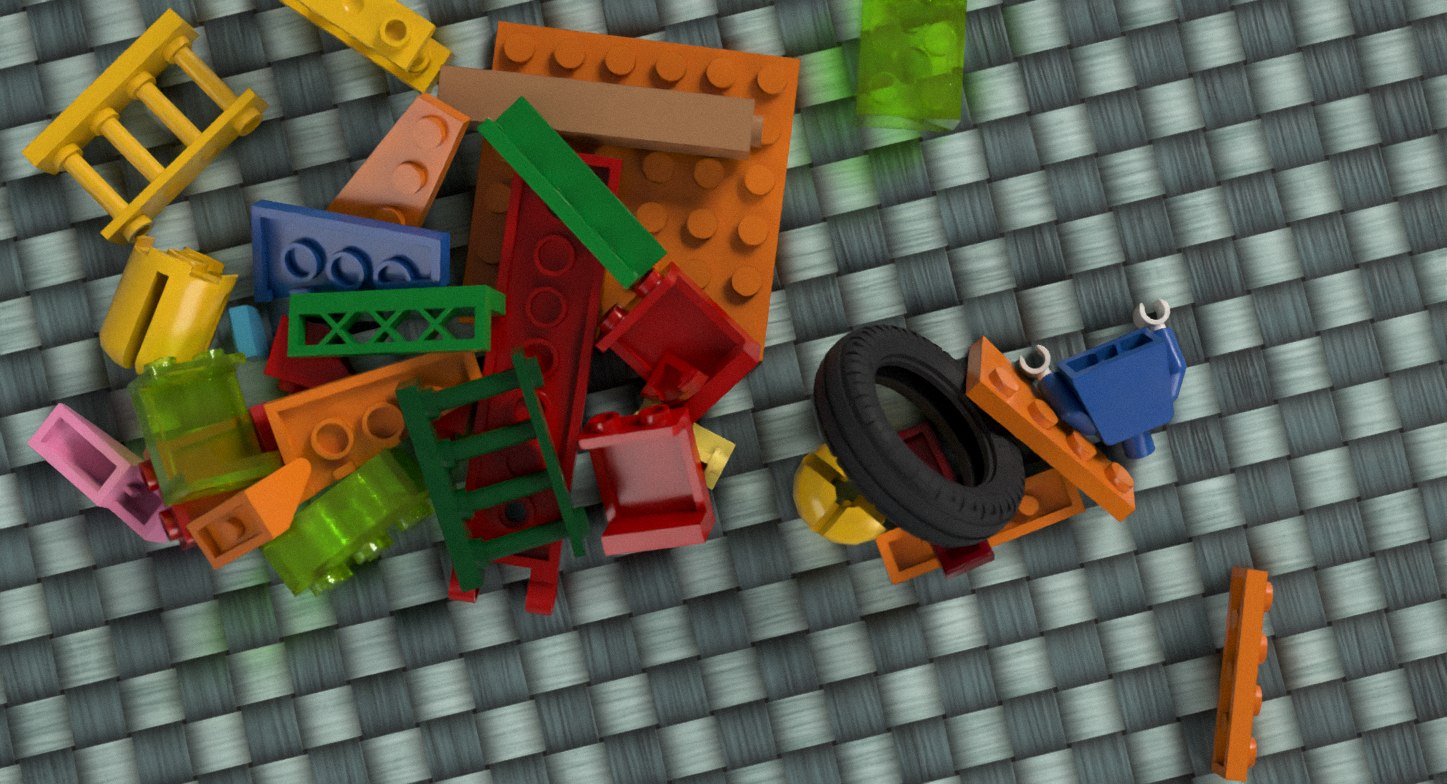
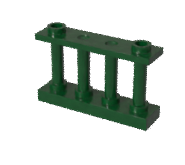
M523 345L512 348L511 358L514 368L438 391H434L433 387L424 389L420 376L399 382L395 389L462 593L483 587L484 569L491 567V561L568 537L575 558L586 555L584 538L592 536L584 506L574 508L537 389L544 387L545 383L536 355L526 358ZM519 388L522 389L531 418L451 442L449 437L441 439L435 422L436 419L442 418L441 412ZM536 438L538 439L547 468L469 492L466 487L457 489L452 470L458 468V462ZM548 489H554L562 514L561 518L484 541L482 536L474 539L468 522L469 519L475 518L474 512Z

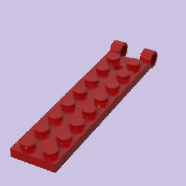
M576 152L618 198L624 161L622 159ZM514 170L496 290L506 295L505 315L491 316L490 351H487L485 354L482 377L514 368L511 358L513 347L523 345L526 358L536 355L545 386L538 388L537 392L571 496L578 454L576 438L582 429L598 327L597 323L599 321L607 269ZM519 388L478 401L473 435L531 418L522 389ZM536 438L469 459L465 484L468 492L547 468L538 439ZM552 488L474 512L475 518L469 519L468 522L474 539L482 536L484 541L561 518L562 514L554 489ZM519 502L524 506L525 516L522 520L513 521L507 516L506 508L509 503ZM564 539L491 561L531 568L525 612L552 616L558 589V574ZM453 567L449 582L448 598L450 600L475 604L480 588L462 593Z

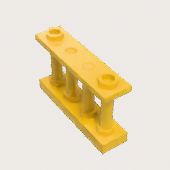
M277 0L421 94L425 92L431 93L439 81L441 65H449L455 57L451 50L431 38L436 30L434 24L397 0Z
M171 8L155 21L21 152L36 168L54 176L59 172L67 171L113 218L100 233L108 241L124 247L128 243H135L138 236H146L154 226L152 220L239 135L246 136L255 130L263 120L262 112L270 106L250 88L238 97L191 50L193 47L192 42L199 34ZM169 64H177L224 111L203 133L155 86V78ZM140 99L187 147L166 169L119 122V113L132 100ZM103 135L150 182L129 205L82 158V149L95 136Z

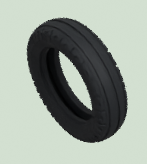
M868 325L856 329L839 339L826 353L816 372L813 388V403L818 426L831 455L836 458L839 468L842 469L850 482L853 481L855 483V489L863 495L865 500L870 505L875 504V509L880 514L884 515L893 524H897L902 530L921 540L940 546L964 547L977 544L997 534L1010 522L1017 512L1025 489L1023 459L1015 436L965 395L967 369H963L961 363L952 358L948 352L942 351V348L937 344L932 343L929 339L915 332L893 325ZM875 384L890 388L908 399L938 428L958 461L964 486L954 483L932 470L909 449L889 422L879 401Z

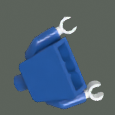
M1157 299L1153 303L1154 310L1157 313V320L1149 318L1145 313L1144 305L1140 303L1133 312V321L1139 328L1138 330L1055 363L1058 372H1051L1049 369L1050 354L1044 346H1035L1036 351L1044 360V364L1040 368H1030L1025 363V359L1021 355L1019 356L1021 372L1027 377L1039 380L1037 388L1059 419L1085 436L1095 435L1105 445H1114L1121 442L1124 454L1128 459L1144 458L1154 452L1155 445L1150 430L1170 422L1174 417L1173 402L1178 398L1187 368L1173 329L1165 326L1164 322L1170 315V306L1162 299Z

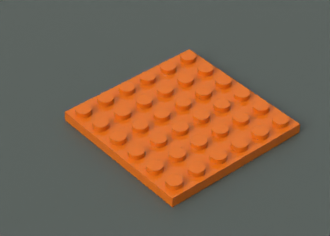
M498 21L492 70L755 99L754 115L764 116L761 147L750 146L749 161L566 141V143L575 152L622 159L624 161L618 199L668 252L653 268L661 272L673 261L761 345L759 362H762L801 59ZM484 136L463 286L487 285L496 290L514 169ZM606 270L599 320L616 303H619L624 308L637 295L633 291L637 283L630 289H625ZM459 317L458 323L475 326V317ZM597 327V333H596V340H595V341H597L598 335H599L600 330H601L599 327Z

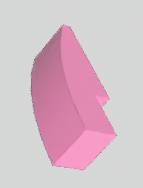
M58 403L27 444L97 506L109 508L144 540L165 543L168 538L163 530L158 514L165 510L158 490L149 493L143 482L138 463L144 460L67 405Z

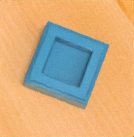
M249 305L229 308L227 313L237 358L249 362L267 360L270 353L260 309Z

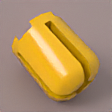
M141 235L136 239L99 332L100 346L114 363L125 369H131L133 364H135L136 373L146 378L166 382L190 379L203 366L239 274L222 275L225 264L187 247H184L183 251L175 248H168V251L154 248L153 245L156 238Z
M827 444L818 445L802 459L794 475L793 498L798 515L812 531L834 543L858 545L876 539L887 530L882 526L886 517L875 509V504L870 505L860 492H858L853 502L844 499L840 505L835 503L837 499L835 494L836 487L831 484V481L836 477L841 481H847L848 479L836 463V458L831 455Z

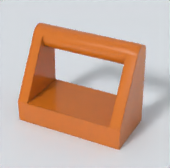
M296 458L186 525L214 570L267 543L289 529L312 471L311 465L306 459Z

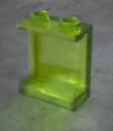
M222 348L201 352L192 357L193 361L177 363L175 357L157 359L143 366L145 372L127 385L166 507L249 487L283 467L278 450L262 454L250 415L247 411L248 409L236 376V370L247 363L244 352L225 355Z

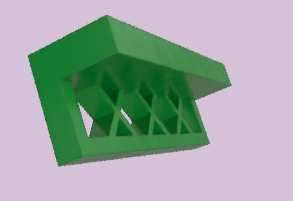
M521 95L495 121L488 117L476 128L625 289H630L668 254L665 248L524 96Z
M487 285L290 294L288 357L303 359L490 351L491 316L505 315L506 295ZM456 317H475L474 339H456L445 326ZM426 319L431 325L416 341H407L396 330L403 320ZM306 321L314 324L328 323L333 328L318 345H305ZM377 321L381 328L367 343H358L348 332L355 322ZM440 334L445 340L433 339ZM389 336H391V337L395 340V342H384V341H385ZM342 338L347 344L336 343Z

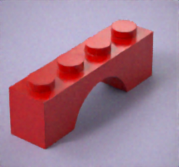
M282 314L263 373L279 378L277 389L294 394L358 374L350 364L348 357L303 359L288 357L289 316ZM306 322L305 345H318L332 329ZM340 338L336 344H344V340ZM478 401L460 406L435 421L441 439L449 437L453 442L456 433L471 434L476 418Z

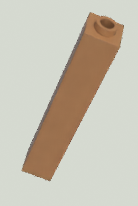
M441 65L437 99L471 118L466 130L478 131L476 128L488 117L495 121L522 95L565 141L749 161L750 146L761 147L764 116L754 115L755 99Z

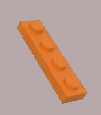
M1053 467L1025 477L1024 494L1017 512L1002 530L987 539L990 546H997L1085 512L1086 509L1077 486ZM899 527L887 530L874 539L892 585L940 568L929 543Z
M1233 566L1211 771L1226 780L1246 782L1248 768H1253L1257 754L1256 741L1254 737H1251L1253 716L1259 715L1262 705L1261 687L1257 685L1258 666L1264 663L1267 655V637L1262 633L1264 612L1268 613L1272 605L1273 587L1271 582H1267V571Z

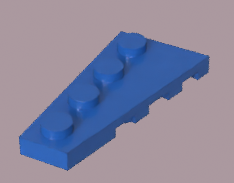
M260 200L251 205L254 303L270 302L275 298L290 297V294L445 287L450 283V233L268 200Z

